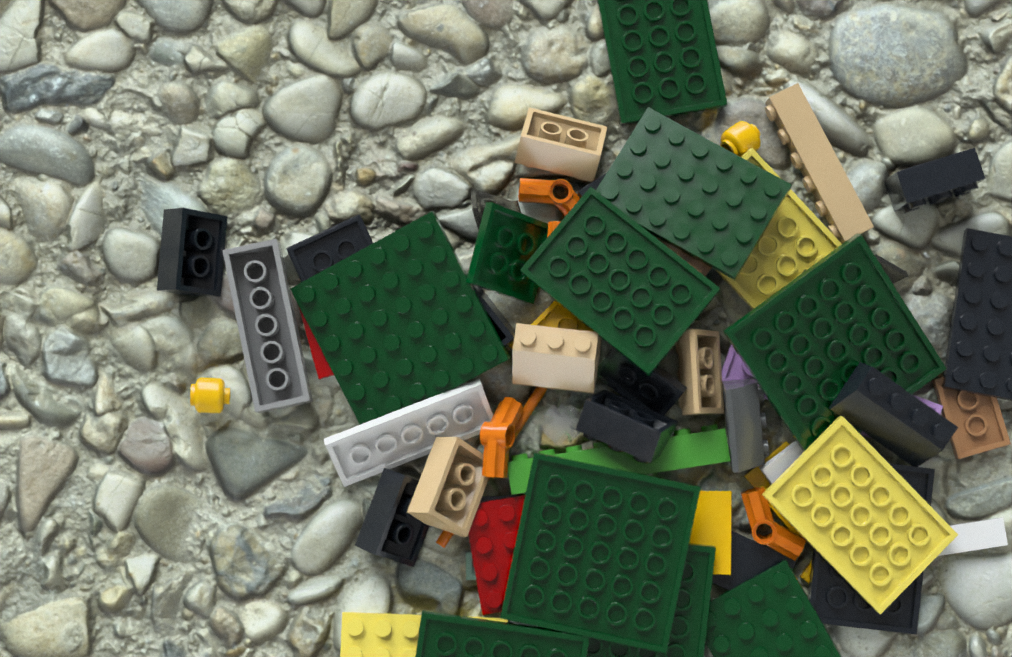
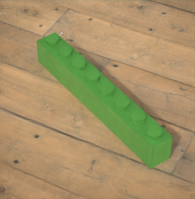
M717 424L702 426V432L691 433L690 428L674 431L675 436L670 437L660 457L652 463L638 462L633 459V455L624 451H614L604 442L593 443V449L582 450V445L565 447L566 453L555 454V449L538 452L643 475L730 461L725 428L718 429ZM527 453L512 455V461L508 462L511 495L526 493L533 458H528Z

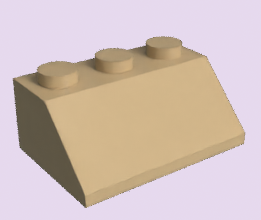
M529 108L521 133L515 163L522 164L528 168L546 170L553 174L574 177L581 181L593 182L601 157L607 126Z
M517 323L512 350V384L594 394L602 343L601 337L596 332Z
M689 329L676 343V352L679 355L677 376L679 382L687 387L679 398L682 415L724 414L719 331Z
M436 437L407 513L427 525L467 537L489 477L482 476L483 454L459 437Z

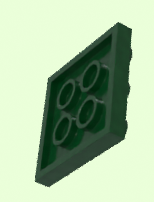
M486 202L466 283L525 303L534 304L538 286L520 272V269L547 239L548 223L501 205Z

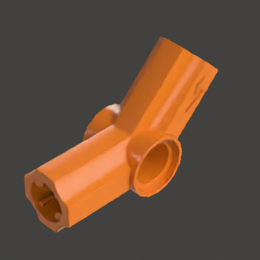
M520 178L518 202L552 204L566 216L580 200V197L567 180ZM557 186L563 187L567 191V197L561 200L555 198L553 188Z
M505 397L503 401H500L491 421H486L481 426L480 442L484 446L482 476L507 478L509 449L514 444L515 427L524 410L522 403L516 401L513 397Z
M764 486L741 492L754 540L795 561L801 554L807 540L774 522L769 502L762 496L765 492ZM761 524H768L772 529L768 535L762 536L756 532L757 527Z

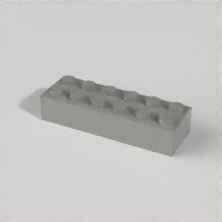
M277 239L222 250L255 412L265 413L313 402L281 243Z

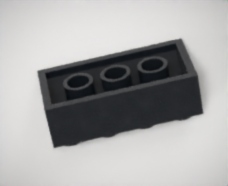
M859 362L829 407L833 412L843 416L856 428L915 467L920 466L943 451L958 429L952 422L877 369Z

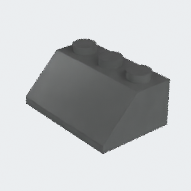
M754 378L723 381L728 447L733 473H739L764 465V456H769L768 440L762 439V429H767L765 412L760 413L759 402H764V392Z

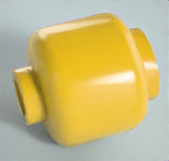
M744 121L735 123L721 135L720 146L740 157L750 148L758 151L761 145L758 128Z
M198 378L196 384H191L190 406H195V410L199 413H221L224 410V405L230 404L231 389L225 388V382L221 378Z

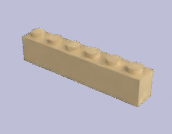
M799 83L770 96L765 102V112L771 122L775 121L779 129L777 131L778 137L783 145L787 144L792 153L790 154V160L796 169L799 168L803 174V185L808 193L812 192L817 201L815 202L816 210L821 217L825 216L829 224L827 226L828 230L843 244L855 234H863L872 229L874 226Z

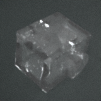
M561 404L558 408L553 405L543 415L546 421L539 429L559 447L566 439L571 442L580 433L576 430L581 414L570 404L567 407Z

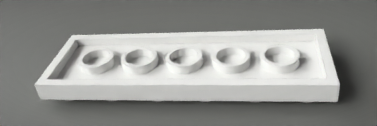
M477 379L325 438L324 442L341 482L346 487L383 472L384 468L392 469L430 454L436 437H459L464 441L479 435L482 424L486 421L490 422L493 413L480 379Z

